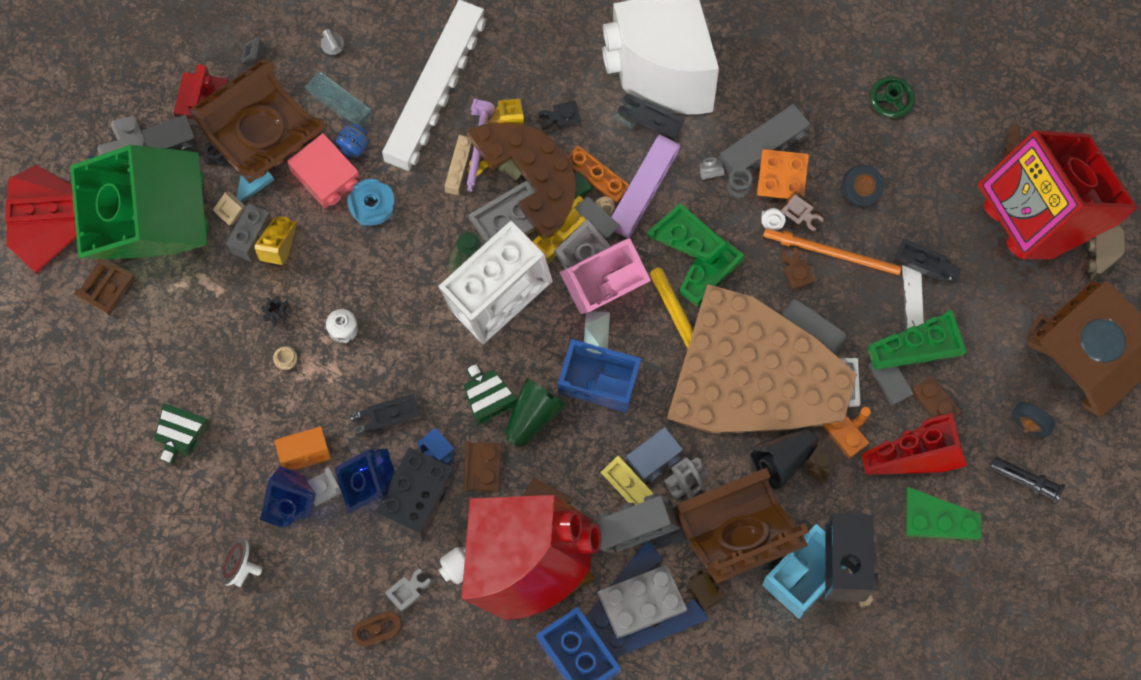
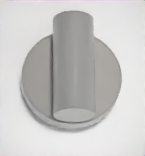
M331 29L323 31L322 50L329 55L340 53L344 47L342 37L332 33Z
M715 157L706 158L699 165L701 180L724 175L722 161L717 160Z

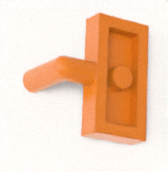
M863 407L859 415L852 421L845 415L844 422L827 423L822 426L849 459L869 444L867 439L857 429L867 421L871 413L868 407Z

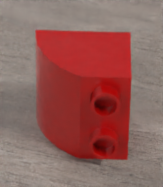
M555 495L470 498L461 599L504 620L529 617L553 607L566 598L580 584L590 570L591 554L597 553L601 544V534L598 525L592 523L593 520Z

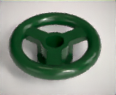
M887 76L879 79L872 86L870 102L875 111L880 115L888 118H899L906 115L913 108L915 93L912 86L906 80L896 76ZM889 83L884 94H877L878 89L882 85ZM904 89L907 91L908 94V102L906 106H904L901 102ZM887 101L893 104L898 111H888L882 108L878 102Z

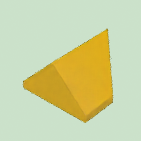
M521 99L498 101L494 115L490 117L487 124L511 122L524 125Z

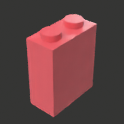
M321 134L287 161L290 171L324 209L329 205H335L343 194L354 190L353 187L361 181L357 169L324 134Z

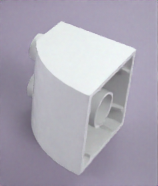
M629 0L614 3L613 22L603 24L606 46L602 47L607 73L618 72L622 89L628 94L641 100L645 99L671 113L689 115L713 112L719 67L700 0Z

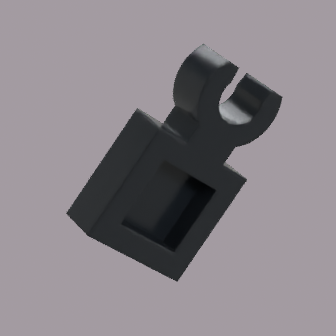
M576 101L553 105V112L548 110L538 112L539 119H549L547 122L541 123L543 130L551 128L553 124H557L558 129L581 125Z

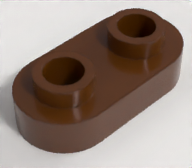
M383 612L357 623L352 630L353 640L360 647L367 648L398 635L401 630V621L395 613ZM392 622L393 628L387 630L384 628L385 624ZM364 631L370 632L368 639L361 638V634Z

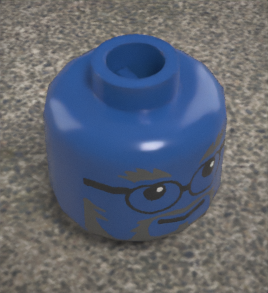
M357 124L346 125L336 137L335 146L346 159L350 157L359 158L369 143L368 133Z

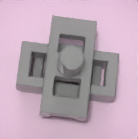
M686 457L671 468L674 474L664 480L671 495L675 498L685 494L687 499H691L699 491L702 493L706 491L702 481L708 477V473L703 468L699 458L696 457L690 461ZM694 484H696V487H694L692 490L689 489Z

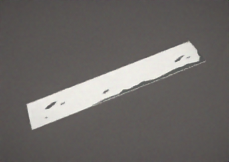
M902 265L906 331L907 328L924 323L922 278L920 272Z

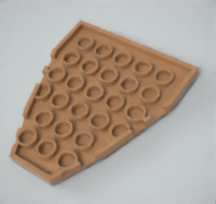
M707 284L668 412L667 421L712 434H721V432L744 433L745 431H794L804 427H817L827 423L844 422L857 374L817 338L756 298Z

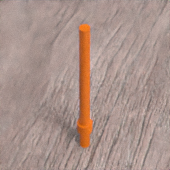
M765 228L763 237L779 241L781 245L788 247L794 245L896 275L900 274L902 266L796 237L791 232L784 231L782 233Z

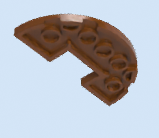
M495 122L468 130L467 137L491 170L512 159L513 163L535 191V193L519 201L518 207L544 242L551 238L564 225L572 210L575 198V176L571 163L564 151L544 133L518 123Z

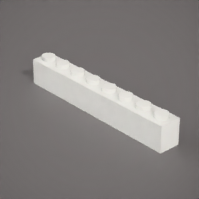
M458 0L382 151L385 162L410 171L412 165L417 164L420 158L419 151L422 145L425 146L430 137L429 131L432 126H436L441 107H445L448 102V92L451 87L454 88L459 77L457 74L460 68L464 69L466 66L467 54L469 50L474 49L477 42L476 36L479 31H483L486 25L484 9Z

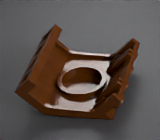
M261 59L189 109L206 138L249 184L266 175L267 171L272 167L284 162L285 158L290 154L302 149L303 145L308 141L320 136L321 131L327 127L323 119L309 116L283 89L273 73V70L276 69L273 62L266 59Z
M767 468L678 503L674 507L689 545L716 583L808 546L804 538L809 533L806 524L804 523L797 527L780 506L769 484L768 479L770 475Z

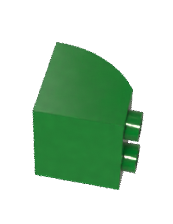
M130 144L70 165L79 259L144 258L178 254L207 245L206 236L209 230V223L204 215L202 196L204 175L200 170L198 152Z

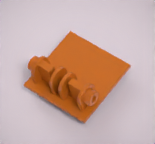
M762 149L757 195L789 199L796 191L804 197L809 154Z

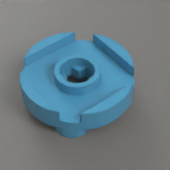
M366 179L353 187L354 190L348 196V207L351 215L360 225H378L392 217L395 199L391 188L387 184L380 183L376 179ZM368 198H373L374 201L378 200L373 207L365 205V203H368Z

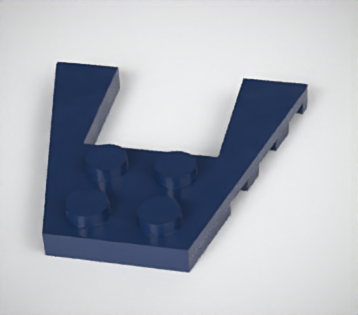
M646 541L610 586L651 571L663 562V558L652 544ZM600 599L585 616L614 659L709 620L697 602L692 599L685 605L687 608L686 612L664 620L655 628L649 626L617 639Z

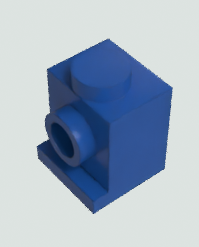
M436 428L417 442L418 450L421 453L426 450L424 452L425 455L447 465L454 461V448Z

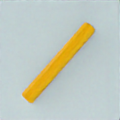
M657 267L650 272V276L688 349L693 328L663 269Z

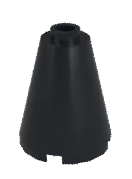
M803 428L757 444L752 447L753 452L750 453L752 465L756 472L767 468L770 475L768 479L770 486L774 489H780L815 451L818 446V437L812 430Z

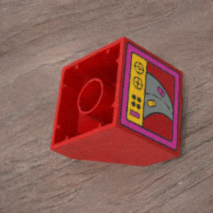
M1034 130L978 183L979 188L986 197L984 201L986 212L994 220L1002 223L1009 235L1006 240L1009 249L1015 256L1024 260L1053 259L1118 226L1138 208L1090 134Z

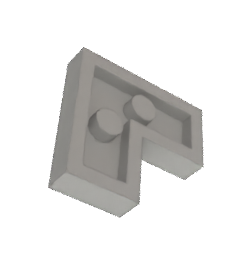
M130 116L112 121L111 127L117 141L100 144L97 150L99 155L130 144L147 146L135 117Z

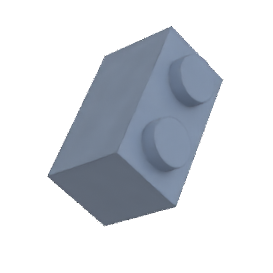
M664 427L626 456V463L644 483L648 481L653 483L661 477V471L668 466L672 468L682 460L680 457L682 456L683 449Z

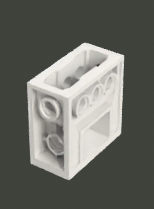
M510 221L438 287L451 312L484 345L553 281L544 254Z

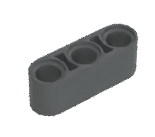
M792 299L780 314L817 338L835 355L838 354L848 340L847 335L842 330L795 299Z

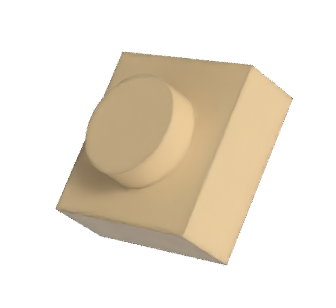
M226 192L213 211L228 225H233L246 206L231 192Z

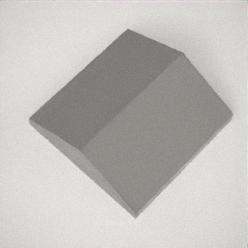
M586 219L554 250V253L566 269L610 247V244L591 222Z

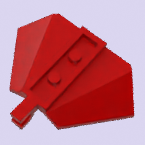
M34 165L8 180L7 200L5 203V222L7 223L6 246L35 274L77 238L72 185L38 165Z

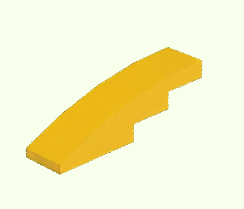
M580 196L574 200L569 216L557 233L545 242L540 236L532 241L544 254L547 265L556 257L554 250L586 220L575 210L584 200Z

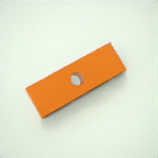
M577 145L567 156L573 172H581L594 189L603 196L611 198L614 204L617 205L623 198L629 184Z

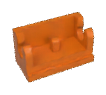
M321 426L274 440L284 473L331 460Z

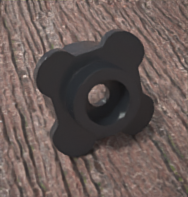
M212 143L205 145L206 155L203 157V161L206 164H225V157Z

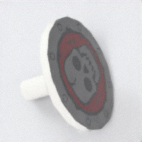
M242 537L236 539L231 544L224 556L220 570V579L224 585L235 584L241 587L249 573L259 576L262 572L261 566L247 561L249 543Z

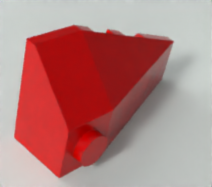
M953 412L929 418L921 422V427L913 431L908 429L902 432V437L893 442L885 441L863 453L862 459L866 475L946 472L967 466Z

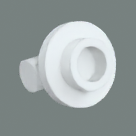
M776 208L762 211V224L765 228L775 231L779 230L785 224V214Z

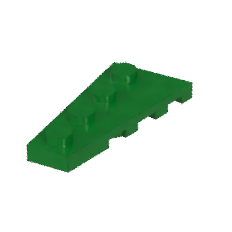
M949 310L944 315L937 318L933 317L923 324L914 325L902 333H895L870 344L868 352L874 370L963 356L966 353V348L953 311Z

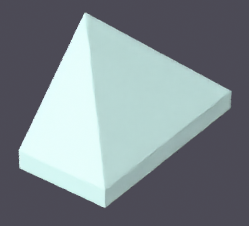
M590 311L586 313L585 343L608 349L610 312ZM587 349L590 352L602 354L597 350Z

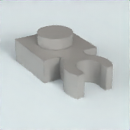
M417 569L413 573L410 581L403 577L385 592L401 613L421 597L417 590L425 589L431 584L429 578L422 583L417 580L423 573L421 569Z

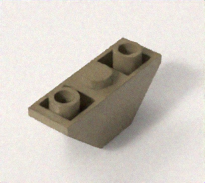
M1119 225L1087 241V251L1091 252L1087 271L1091 273V281L1096 282L1124 255V230Z

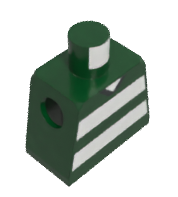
M478 364L466 370L471 381L464 384V391L476 426L514 408L517 398L494 370L483 374Z
M164 403L154 437L155 443L159 447L164 448L159 460L165 464L173 465L177 454L190 457L210 427L207 418Z

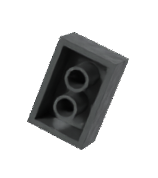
M652 494L643 498L644 502L637 505L634 502L628 503L620 507L621 511L613 514L611 511L598 515V519L592 521V523H596L600 529L601 550L614 554L681 529L672 501L663 496H658V494Z

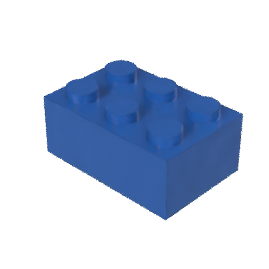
M578 606L536 634L537 642L564 680H612L621 673L620 666Z

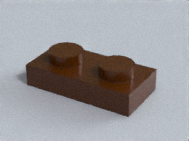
M931 375L912 389L915 398L932 418L953 412L955 419L961 414L960 409Z

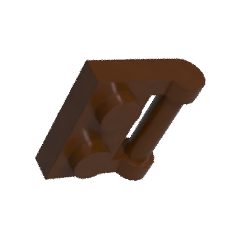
M97 259V265L82 287L77 289L73 295L80 301L91 305L109 316L136 277L133 273L108 259ZM104 270H109L103 278V280L101 281V283L94 291V293L92 294V296L89 295L88 293L91 291V289L93 288L97 280L100 278Z

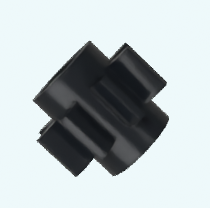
M280 296L271 300L267 298L266 306H261L262 312L266 313L263 316L264 321L271 320L273 327L278 323L285 325L286 317L292 315L291 311L287 309L290 306L289 302L284 301L282 303ZM277 309L280 312L276 314L273 310Z

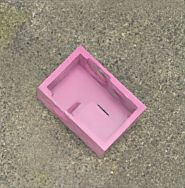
M630 238L622 240L560 271L580 314L588 313L651 281Z

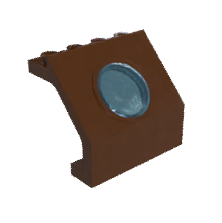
M1107 280L1102 284L1092 281L1026 340L1030 348L1053 358L1082 388L1087 397L1082 402L1084 409L1099 417L1105 415L1141 381V314Z

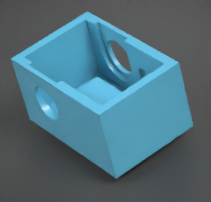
M817 524L804 536L808 546L787 554L766 576L762 584L798 619L825 592V531ZM841 566L843 571H845L847 567Z

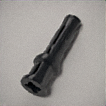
M997 456L990 467L991 471L1032 489L1034 495L1040 494L1053 500L1054 504H1057L1065 488V484L1059 485L1046 479L1045 475L1037 476Z

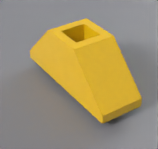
M287 217L273 218L255 244V250L260 261L284 264L290 253L297 221H292Z

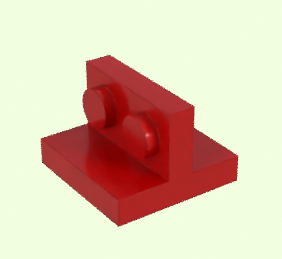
M197 64L195 74L183 72L173 112L174 116L180 117L186 114L187 119L195 120L189 109L227 84L229 80L210 75L205 65Z

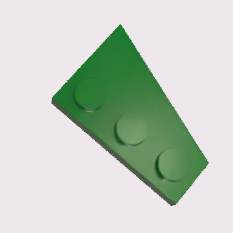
M681 203L646 233L647 237L708 263H712L728 249L727 244Z
M721 236L719 237L727 244L728 249L712 263L696 258L680 288V294L696 307L702 304L707 284L718 287L745 259L743 253Z
M910 487L906 488V537L961 540L981 539V514Z

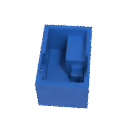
M571 339L558 381V394L627 413L640 370L641 358ZM587 349H594L601 352L602 354L593 353L588 351Z

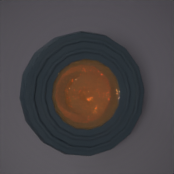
M861 164L853 166L843 177V194L854 205H872L883 193V177L877 169L870 165Z
M1020 402L1012 411L1014 421L1027 433L1030 432L1039 437H1048L1054 430L1055 422L1053 418L1041 407L1028 402Z

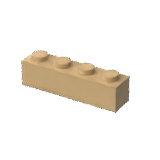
M459 135L444 186L446 193L460 194L473 148L472 142L466 136Z

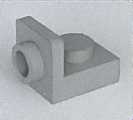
M329 466L324 468V473L304 483L315 506L341 494L339 485L343 483L337 471L332 473Z

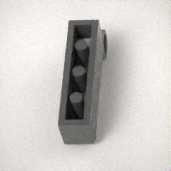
M794 104L720 153L719 160L722 161L723 168L729 175L727 189L731 196L743 198L749 194L752 174L761 165L762 149L787 152L792 144L795 142L801 143L808 137L811 124ZM741 180L745 182L746 185L738 186L734 183V181ZM732 188L735 189V190H737V191H744V192H743V193H736V192H734V191L732 190Z

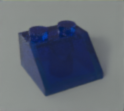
M388 448L367 449L334 467L348 514L386 496L395 472Z

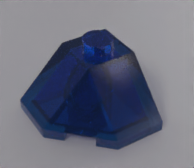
M282 466L277 468L268 480L260 520L284 528L292 522L305 519L312 514L316 493L303 474Z

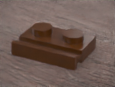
M466 441L464 491L499 492L501 443H471Z

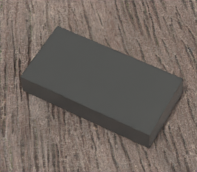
M872 362L868 364V368L891 406L913 396V391L897 366L874 370Z

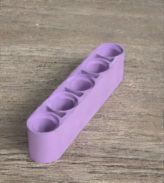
M660 134L658 135L611 217L619 224V227L614 232L626 238L631 237L676 158L681 144Z

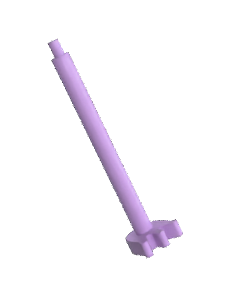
M474 99L471 106V115L480 116L478 126L487 124L488 117L494 115L495 106L490 102ZM475 146L467 180V190L469 192L475 186L481 156Z

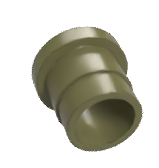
M512 159L499 168L502 173L505 171L516 181L523 176Z

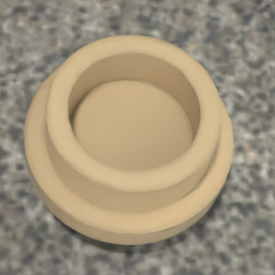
M287 346L277 349L273 356L274 364L281 370L293 368L298 359L295 350Z

